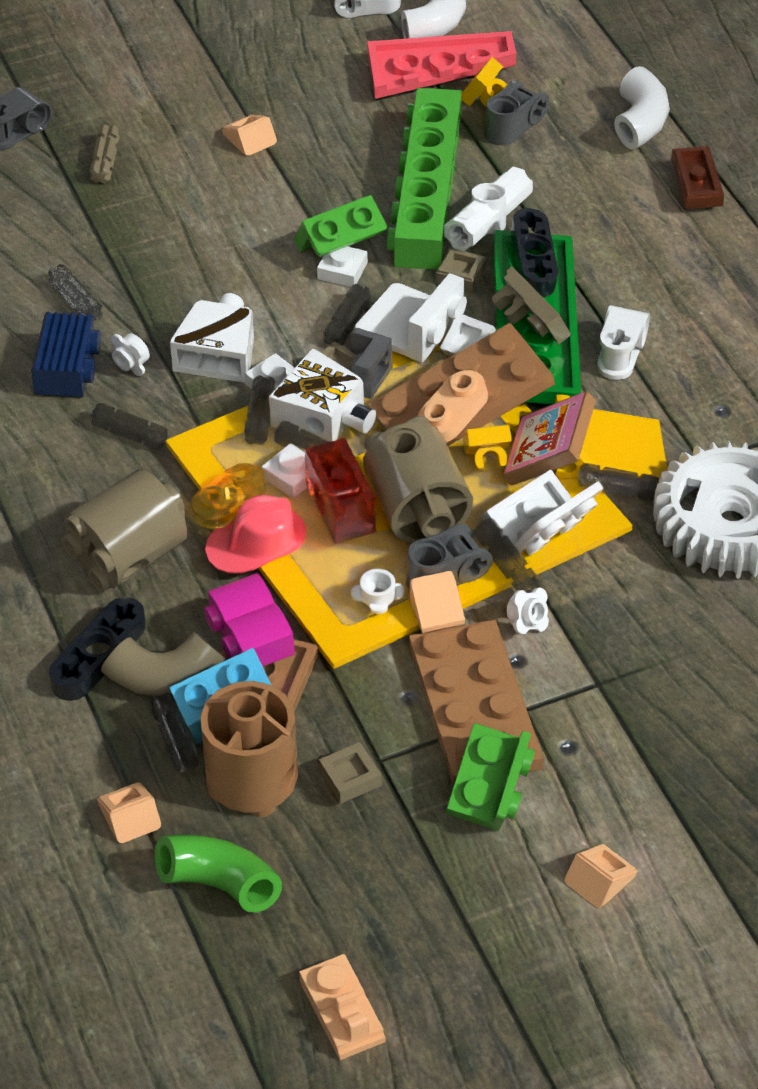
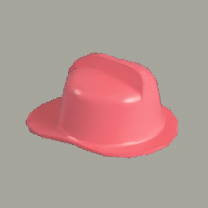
M271 495L253 496L240 506L236 517L225 521L213 530L207 539L205 551L208 561L216 569L226 573L242 574L298 550L305 541L307 530L304 521L294 511H291L290 502L286 497L277 498Z

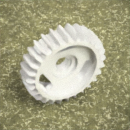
M729 440L723 448H718L714 442H711L707 451H704L699 446H695L692 456L682 452L679 462L670 461L667 471L661 473L659 484H657L655 489L653 516L656 522L657 534L663 535V546H673L674 557L686 555L687 566H691L696 562L702 564V573H705L709 568L718 570V575L721 577L725 571H732L737 579H739L742 571H749L756 578L758 575V450L748 449L746 442L742 448L732 447ZM699 488L693 510H683L680 505L681 500L691 491ZM726 511H735L744 518L739 521H729L724 519L721 514Z

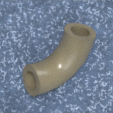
M194 631L179 647L165 653L151 652L129 637L123 640L111 652L102 665L101 672L111 681L136 695L168 698L173 696L169 687L227 659Z

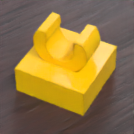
M491 57L462 91V101L470 106L480 97L481 102L487 107L489 98L495 96L507 86L503 80L495 78L503 66Z
M509 425L468 429L463 437L465 455L475 454L473 466L476 472L483 471V456L487 454L496 457L499 470L504 469L507 463L505 450H507L512 441Z

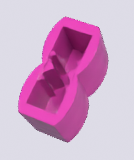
M256 573L208 591L209 606L204 607V614L211 631H219L223 637L221 638L222 647L227 659L251 648H254L262 666L295 655L293 632L259 574Z

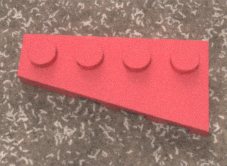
M512 31L367 41V53L375 99L476 75L491 57L497 60L503 66L502 68L516 65V49Z

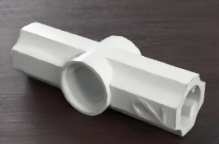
M512 167L493 183H483L475 186L472 189V201L444 225V237L449 240L452 248L465 252L486 234H494V230H504L506 227V216L532 193L533 181L528 178L525 170Z

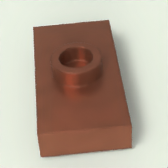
M700 146L672 149L671 161L685 209L723 206L724 193L710 147Z

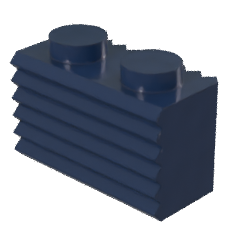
M49 311L45 313L31 369L34 394L84 397L87 383H93L95 377V360L92 359L93 354L99 355L101 350V331L94 330L92 315L89 313L85 316L82 313L76 315L73 312L69 315L65 312L59 314L57 311L54 314Z

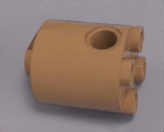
M256 681L232 683L217 690L206 701L200 715L207 792L212 799L228 809L251 813L255 817H266L272 814L276 806L282 804L292 794L298 780L294 707L285 693L270 684Z

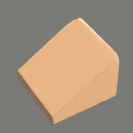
M251 114L224 126L222 129L223 135L245 155H252L277 142L270 118L262 115Z
M452 571L422 576L410 581V603L422 633L465 624V617Z
M139 782L102 795L97 799L99 807L119 843L130 841L156 831L161 827L154 797Z
M600 844L575 855L564 882L593 906L599 908L609 902L634 879L638 871L606 845Z

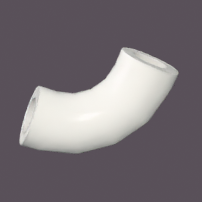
M431 0L425 6L403 10L401 21L404 39L445 36L456 28L466 10V0Z
M641 66L630 70L620 84V95L632 107L618 115L614 123L618 138L631 150L644 145L662 130L670 110L666 88L649 70Z

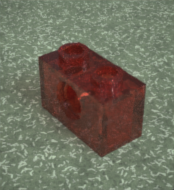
M346 438L304 449L306 485L334 543L337 544L376 533L375 496Z

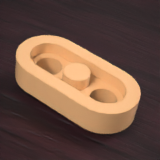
M472 370L454 373L420 409L418 416L427 418L431 425L437 427L445 442L453 440L488 400V390L483 376Z

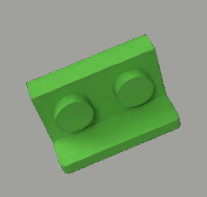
M372 195L303 220L293 240L300 253L313 248L316 255L322 257L384 233L387 225Z
M474 723L445 814L499 831L505 818L514 820L522 796L521 792L514 790L519 774L527 777L535 754L534 749L528 748L531 733L522 730L520 736L516 737Z

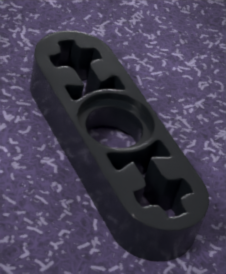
M532 208L520 209L513 216L511 228L517 272L542 297H547L554 293L558 277V267L547 216L539 210ZM526 250H536L542 252L543 254H530L526 252ZM534 271H540V278H538Z
M121 597L111 601L51 664L49 669L51 688L58 698L73 701L87 695L104 676L101 668L111 652L126 638L131 637L134 641H137L144 633L146 628L144 608L138 600L130 597ZM97 642L106 643L110 646L105 653L98 655L86 651L88 646Z

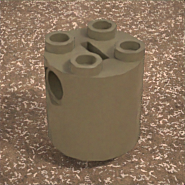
M423 416L414 417L407 423L396 425L385 432L373 433L366 439L364 443L366 453L363 457V469L388 523L398 539L412 544L417 540L446 531L454 525L463 524L467 520L473 509V496L442 434L437 427L429 423L427 418Z
M137 469L68 513L64 518L67 534L61 538V543L66 553L72 559L76 560L79 558L88 570L87 575L92 585L99 592H103L108 588H115L181 545L187 539L185 506L181 496L169 483L162 484L148 471Z

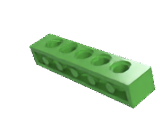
M417 88L415 103L408 102L407 125H411V127L405 126L403 133V149L408 150L400 152L399 174H404V176H397L395 199H400V201H393L391 224L396 225V227H389L387 250L394 251V267L437 270L442 262L445 244L444 225L448 222L461 124L462 90Z

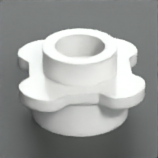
M114 334L111 337V342L114 345L112 358L116 365L124 371L131 369L137 376L143 375L145 368L142 364L150 357L146 344L134 334H127L123 338L119 334Z
M372 569L365 572L360 579V585H355L351 589L352 599L365 603L374 614L385 613L388 610L389 604L394 600L402 599L404 596V587L399 583H395L394 576L384 569Z
M535 588L531 593L518 590L510 598L507 605V617L518 634H526L530 629L542 632L547 628L549 623L546 604L547 593L543 588Z

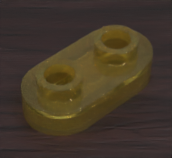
M239 463L228 468L192 497L191 507L194 521L199 526L208 529L221 528L232 522L236 517L238 509L247 499L253 496L265 495L266 483L263 470L249 463Z

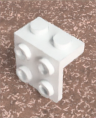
M449 273L431 295L400 283H394L390 285L359 320L355 328L392 338V351L423 363L447 335L457 314H464L467 299L464 297V278Z
M549 470L487 510L481 518L511 559L523 551H526L531 556L551 541L549 538L558 532L563 535L583 520L581 517L598 505L594 498L604 488L598 481L571 498L552 470Z

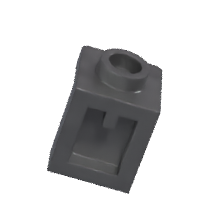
M355 328L351 333L352 352L357 354L352 365V373L362 379L364 397L372 399L393 369L392 338Z

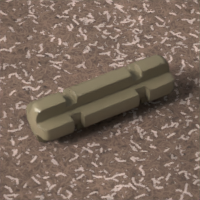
M103 124L98 130V138L92 157L93 161L89 170L91 174L90 179L95 184L98 182L106 184L111 179V170L117 151L116 146L120 137L118 134L119 129L114 124L111 126Z

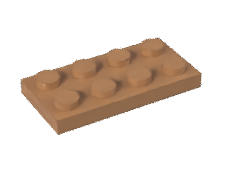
M509 323L368 405L369 408L376 411L375 419L385 432L396 425L407 423L410 419L417 417L420 409L454 373L463 370L478 372L485 380L488 400L465 428L453 440L446 442L447 446L463 438L468 429H476L486 425L555 385L553 374L514 326Z
M496 619L409 635L410 652L452 785L454 786L474 723L516 737L520 736L522 730L531 733L528 748L534 749L535 754L529 772L542 770L544 758Z

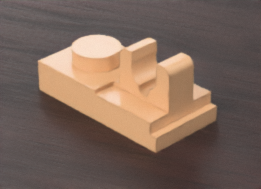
M345 954L299 971L300 983L339 1060L386 1042L383 1027Z

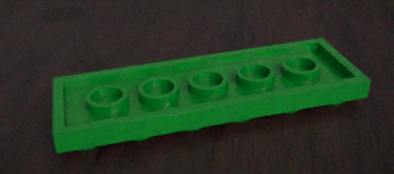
M494 230L493 280L495 295L507 284L504 280V277L507 275L506 271L510 267L517 271L511 231ZM551 234L558 267V277L554 293L543 297L560 315L571 335L559 345L548 334L541 337L527 321V318L531 315L530 313L517 323L512 324L553 374L555 385L525 402L554 404L556 395L572 397L581 393L572 236ZM526 250V252L530 254H543L542 252L536 250ZM534 271L538 278H540V271ZM494 304L496 330L511 323L504 312L512 304H508L501 311Z

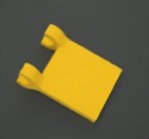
M556 395L554 401L557 403L570 398V396ZM593 409L579 461L554 470L555 476L561 479H571L584 474H593L659 484L661 473L667 471L659 420Z

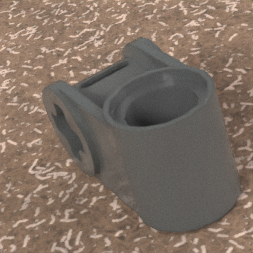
M518 80L510 81L504 89L487 101L486 139L497 145H507L515 142L520 135L542 120L548 109L549 96L543 92L535 93L524 88L523 83Z
M24 87L14 88L9 93L0 97V151L9 149L21 140L41 132L47 127L52 118L51 106Z
M457 524L446 531L417 540L411 544L408 550L406 585L410 590V581L412 579L446 571H452L457 586L465 582L475 581L488 572L493 563V556L487 549L479 547L473 539L474 533L467 524Z

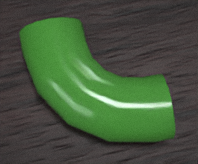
M204 835L161 836L157 840L154 855L155 867L160 880L165 884L199 883L212 886L228 893L247 912L254 913L266 910L279 898L282 891V881L279 875L255 853L226 840Z

